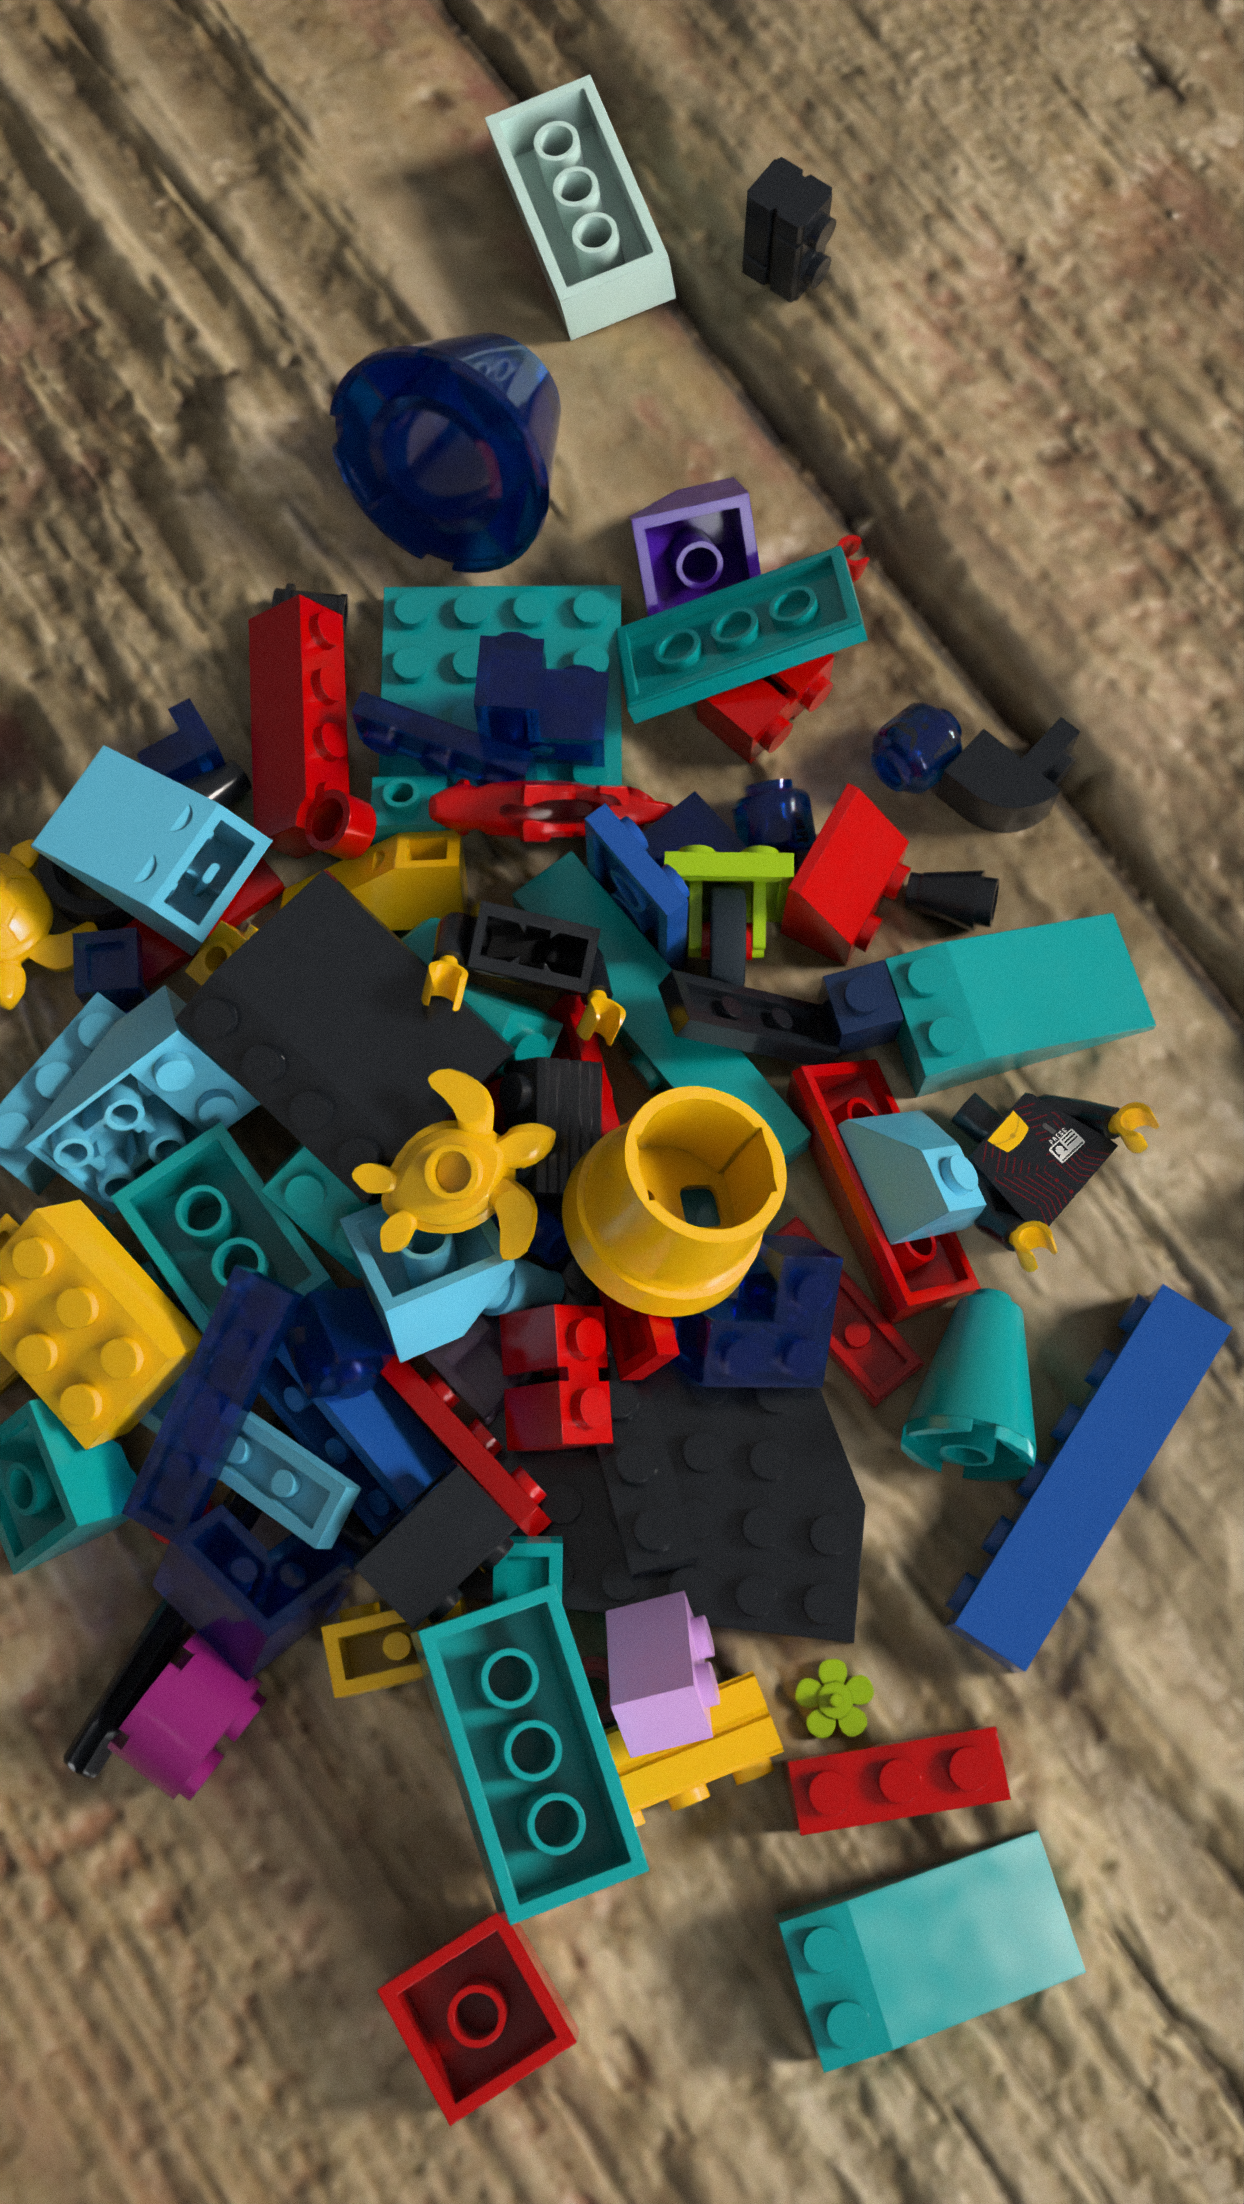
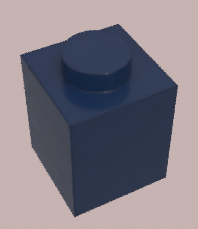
M885 960L823 976L817 1002L822 1005L840 1050V1054L837 1057L895 1042L904 1018Z

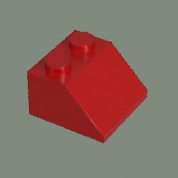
M847 783L788 887L780 931L781 934L844 966L847 965L856 948L865 953L867 952L883 919L875 915L884 897L895 901L911 871L910 867L902 864L909 841L860 788Z

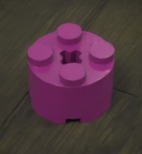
M198 1632L183 1646L194 1656L191 1657L185 1652L175 1665L170 1662L122 1723L119 1728L122 1732L112 1739L107 1746L111 1752L173 1800L179 1793L189 1801L194 1797L225 1757L215 1749L221 1738L226 1735L235 1742L268 1700L257 1691L263 1682Z

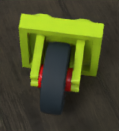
M687 845L679 848L678 851H665L664 865L668 864L677 871L690 892V896L687 897L688 957H701V960H708V978L744 986L746 961H752V958H764L766 922H782L788 887L794 878V853H779L776 848L763 845L750 846L741 852H715L713 848L705 845Z

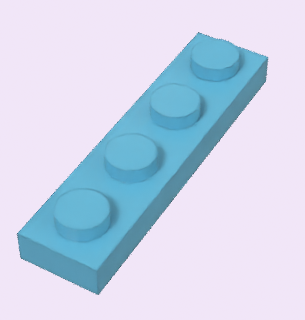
M190 1368L185 1370L139 1421L314 1549H332L362 1489Z

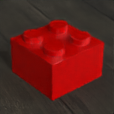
M496 1909L388 1978L377 1989L381 2000L450 2126L578 2041L580 2030L519 1922L509 1925L498 1916Z

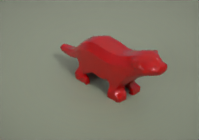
M461 778L454 786L431 796L428 805L429 816L433 821L446 828L455 830L460 836L468 835L471 830H479L497 837L520 838V841L548 842L551 837H586L584 818L604 803L607 804L619 820L627 816L636 825L670 820L674 817L675 813L672 804L631 796L627 786L624 785L595 786L560 780L494 782L478 787L471 785L469 780Z

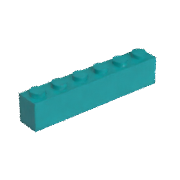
M572 851L568 852L512 894L513 905L516 909L601 929L597 947L604 956L613 993L611 1000L617 1002L626 1011V1017L614 1041L618 1039L632 1056L628 1060V1065L647 1090L652 1091L658 1087L661 1092H665L678 1087L700 1086L723 1091L749 1105L766 1121L781 1146L786 1167L808 1150L812 1136L811 1132L742 1051L674 1035L658 989V985L672 970L671 967ZM566 992L568 995H576V994H577V993Z

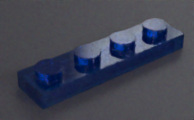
M235 1265L125 1503L122 1514L177 1545L190 1541L301 1302L302 1294L247 1265Z

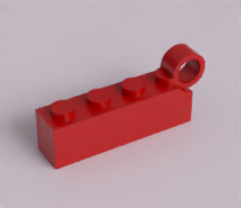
M298 594L248 619L254 828L273 840L268 848L298 859L322 851L343 860H354L364 854L371 845L376 832L377 820L373 807L367 801L350 795L343 615Z

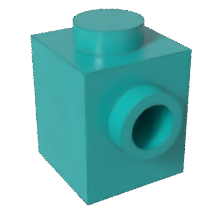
M447 775L372 777L371 802L368 803L373 807L377 820L373 845L402 832L451 830L433 821L428 811L430 797L448 788Z

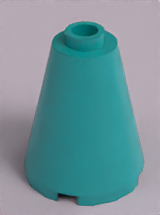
M990 1288L977 1289L972 1295L962 1297L958 1301L902 1427L900 1449L911 1460L928 1469L941 1473L942 1464L945 1461L964 1466L962 1476L964 1479L1004 1482L1022 1479L1028 1475L1029 1465L1034 1468L1037 1447L1024 1315L1022 1309L1012 1302V1298L1003 1291Z

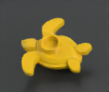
M28 839L13 846L9 856L0 852V1007L6 1010H12L25 992L27 979L21 964L30 959L40 966L57 973L70 971L79 966L92 954L96 946H98L100 938L97 925L94 922L88 921L62 934H48L53 924L54 913L50 897L44 891L40 881L32 874L39 860V852L31 848V844L34 842L33 839Z
M452 1068L437 1070L430 1074L428 1082L452 1107L457 1120L434 1123L418 1131L398 1153L391 1168L377 1163L361 1164L352 1173L353 1180L365 1192L382 1194V1208L390 1217L381 1226V1249L387 1253L402 1251L409 1244L416 1229L439 1234L461 1233L477 1227L496 1213L500 1227V1255L502 1259L509 1261L518 1259L528 1251L534 1238L538 1208L532 1194L515 1181L516 1169H524L543 1159L555 1144L556 1131L543 1124L525 1123L510 1128L507 1133L500 1136L493 1131L494 1104L489 1091L478 1080L466 1073Z

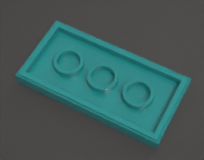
M842 546L831 548L617 628L616 635L627 710L634 724L868 640Z

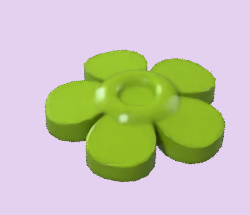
M839 1659L822 1661L818 1668V1676L823 1686L817 1680L804 1678L799 1681L795 1690V1699L799 1705L806 1708L818 1706L817 1709L807 1716V1729L818 1738H828L835 1730L837 1719L841 1732L846 1736L855 1737L865 1730L867 1717L861 1709L854 1707L853 1704L863 1705L870 1702L874 1696L873 1685L863 1675L853 1676L844 1684L847 1678L846 1664Z

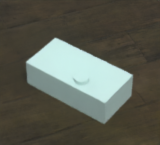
M590 74L485 117L497 162L571 341L676 298L668 254Z

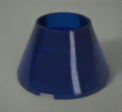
M483 332L383 348L362 358L346 373L340 381L331 402L329 415L335 417L337 441L331 447L339 473L347 489L370 521L385 536L413 556L422 560L426 554H429L441 560L454 563L452 571L463 573L490 572L510 565L519 559L537 539L546 520L561 420V402L558 389L543 362L520 342L505 335Z

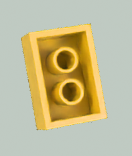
M81 1200L35 1209L0 1250V1352L86 1450L129 1433L210 1344Z

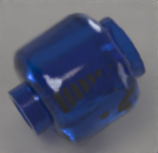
M928 703L910 704L874 734L871 763L876 775L888 788L896 792L905 791L911 794L926 792L942 779L944 770L963 751L961 726L954 715L946 709H938Z
M792 779L768 780L745 786V796L738 799L732 806L738 852L750 846H770L776 848L779 853H794V868L799 867L798 855L809 852L817 838L809 794L803 789L793 788Z

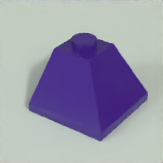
M734 477L675 490L629 516L647 617L761 575L749 492Z

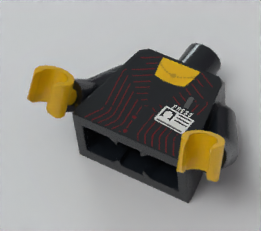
M482 900L472 907L470 915L462 912H450L440 920L436 930L432 962L428 966L421 1001L424 1005L429 1006L431 996H442L453 1002L452 1011H458L461 1007L469 973L539 990L579 993L581 1002L587 1007L576 1028V1032L586 1041L590 1040L595 1031L605 1038L608 1046H611L626 1017L625 1009L617 1002L611 1000L613 993L604 956L597 947L601 929Z
M1025 1092L1006 1115L1003 1116L977 1093H974L958 1110L951 1122L978 1144V1147L968 1157V1160L976 1170L978 1187L987 1205L980 1216L974 1221L976 1228L1005 1249L1012 1252L1015 1251L1023 1270L1034 1272L1038 1269L1034 1254L1030 1250L1043 1247L1048 1249L1051 1254L1055 1255L1057 1253V1247L1049 1226L1118 1147L1111 1139H1116L1120 1136L1126 1148L1133 1153H1141L1146 1150L1148 1145L1143 1135L1133 1130L1143 1125L1150 1126L1153 1129L1159 1128V1124L1150 1107L1144 1103L1133 1102L1118 1108L1088 1100L1043 1094L1037 1097Z

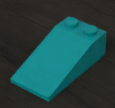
M1114 913L946 941L885 959L904 1018L896 1040L916 1098L1150 1031L1156 1027Z
M1033 1830L774 1915L814 2050L824 2073L895 2050L1086 1973L1038 1830Z

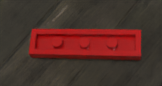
M368 1318L363 1320L347 1335L528 1536L539 1535L552 1522L538 1506L547 1494L520 1465L511 1474L501 1466L494 1456L504 1447L477 1418L467 1427L451 1411L461 1400L435 1372L431 1373L425 1380L421 1378L410 1365L418 1356L400 1363L386 1333L382 1335Z

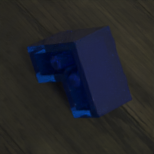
M504 632L498 636L480 635L474 709L483 760L605 767L610 705L609 672H598L584 665H570L563 669H547L544 639L531 638L520 632Z
M763 1235L757 1256L740 1283L738 1298H726L716 1306L694 1315L675 1317L674 1326L680 1354L670 1362L702 1387L823 1388L844 1258L804 1236Z
M220 1504L170 1540L152 1586L247 1682L341 1607L358 1575L353 1566V1557L356 1554L339 1537H337L332 1549H314L294 1533L269 1551Z

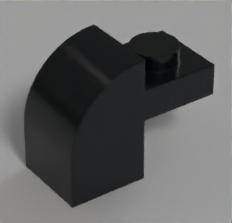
M1060 717L1023 758H1020L988 731L983 729L944 770L936 796L965 820L984 830L1011 833L1031 828L1050 814L1061 790L1057 785L1068 774L1077 760L1071 755V751L1080 731Z

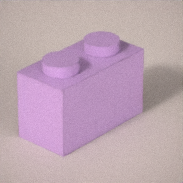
M685 1591L607 1610L606 1630L610 1706L630 1758L713 1738L710 1707L720 1705L721 1702L713 1667L710 1662L705 1663L704 1660L705 1658L715 1656L713 1639L705 1615L693 1616Z

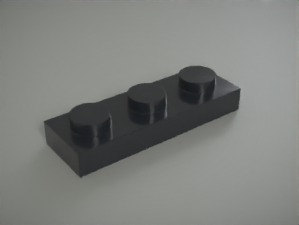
M671 970L658 985L676 1037L807 1065L829 1064L840 1054L820 1004L677 970Z

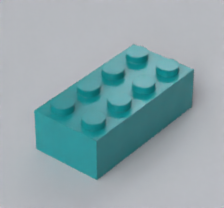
M556 1583L526 1591L410 1632L498 1916L509 1925H513L650 1871Z

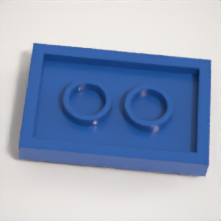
M604 803L584 818L588 871L671 969L680 971L685 967L688 920L687 897L690 896L688 887L673 867L665 864L660 868L646 851L649 848L648 842L635 822L627 816L619 820L607 804Z

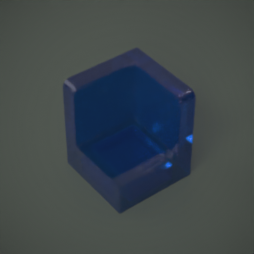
M190 698L168 709L178 731L142 749L137 754L142 765L178 783L225 763L218 745Z
M136 927L73 933L74 992L84 1006L98 992L128 1014L151 996V993L144 985L142 936Z

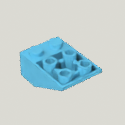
M103 745L31 844V848L193 956L273 840L221 804Z
M166 985L112 1026L23 1140L24 1147L111 1214H115L119 1209L110 1196L220 1121L228 1129L261 1104L174 1020L186 1006V1003Z

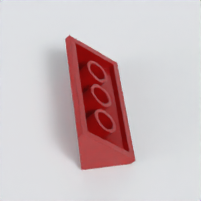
M877 1060L800 1066L791 1073L788 1086L787 1101L794 1114L812 1134L808 1148L884 1317L894 1326L970 1295L977 1289H981L956 1232L890 1245L837 1127L838 1124L847 1119L901 1113Z

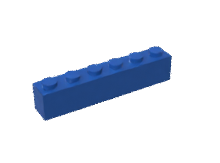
M1164 1284L1148 1295L1147 1298L1137 1293L1129 1303L1117 1323V1326L1125 1331L1114 1352L1104 1347L1093 1361L1083 1381L1092 1386L1080 1407L1070 1402L1053 1426L1049 1436L1057 1440L1058 1443L1046 1463L1035 1458L1034 1468L1029 1466L1028 1475L1019 1481L1015 1492L1024 1498L1014 1515L1009 1519L1001 1514L985 1536L980 1549L989 1555L976 1576H973L966 1571L946 1600L945 1606L952 1610L953 1614L945 1627L1013 1673L1026 1672L1233 1328Z

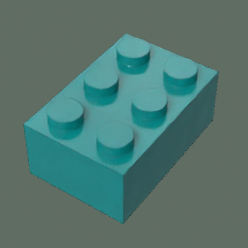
M220 1121L110 1196V1198L217 1355L234 1369L244 1361L266 1329L319 1302L325 1305L338 1296L341 1291L289 1217L261 1192L265 1185L264 1181Z

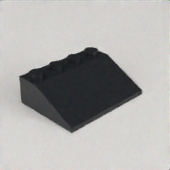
M322 870L225 960L174 1019L364 1204L381 1197L382 1194H370L361 1189L352 1178L355 1168L367 1163H377L391 1168L398 1153L418 1131L434 1123L456 1119L452 1107L430 1086L428 1082L430 1074L437 1070L452 1068L468 1074L485 1086L516 1051L464 999H462L460 1009L456 1012L452 1011L453 1002L442 996H431L429 1006L424 1005L421 1001L428 965L328 870Z

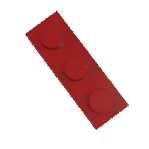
M978 1726L783 1760L794 1828L800 1836L1011 1800L996 1726Z

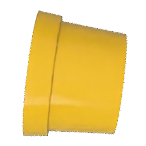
M686 1086L670 1089L656 1095L645 1103L627 1123L616 1127L597 1141L579 1159L571 1171L563 1194L562 1220L566 1239L574 1258L586 1276L601 1291L618 1303L641 1313L662 1317H682L694 1315L716 1306L733 1293L743 1280L757 1256L763 1232L781 1206L787 1182L786 1164L781 1146L766 1121L749 1105L728 1093L708 1087ZM695 1189L711 1191L715 1198L720 1225L697 1227L688 1224L683 1211L680 1191Z

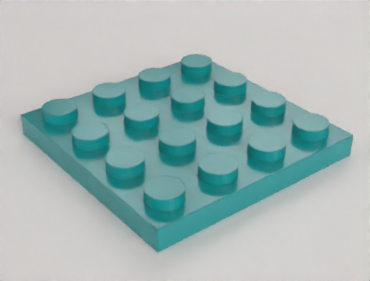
M621 585L384 587L378 777L447 775L448 787L454 786L461 778L469 780L471 785L478 787L494 782L536 780L570 781L595 786L622 785V680L616 642L617 628L621 627Z

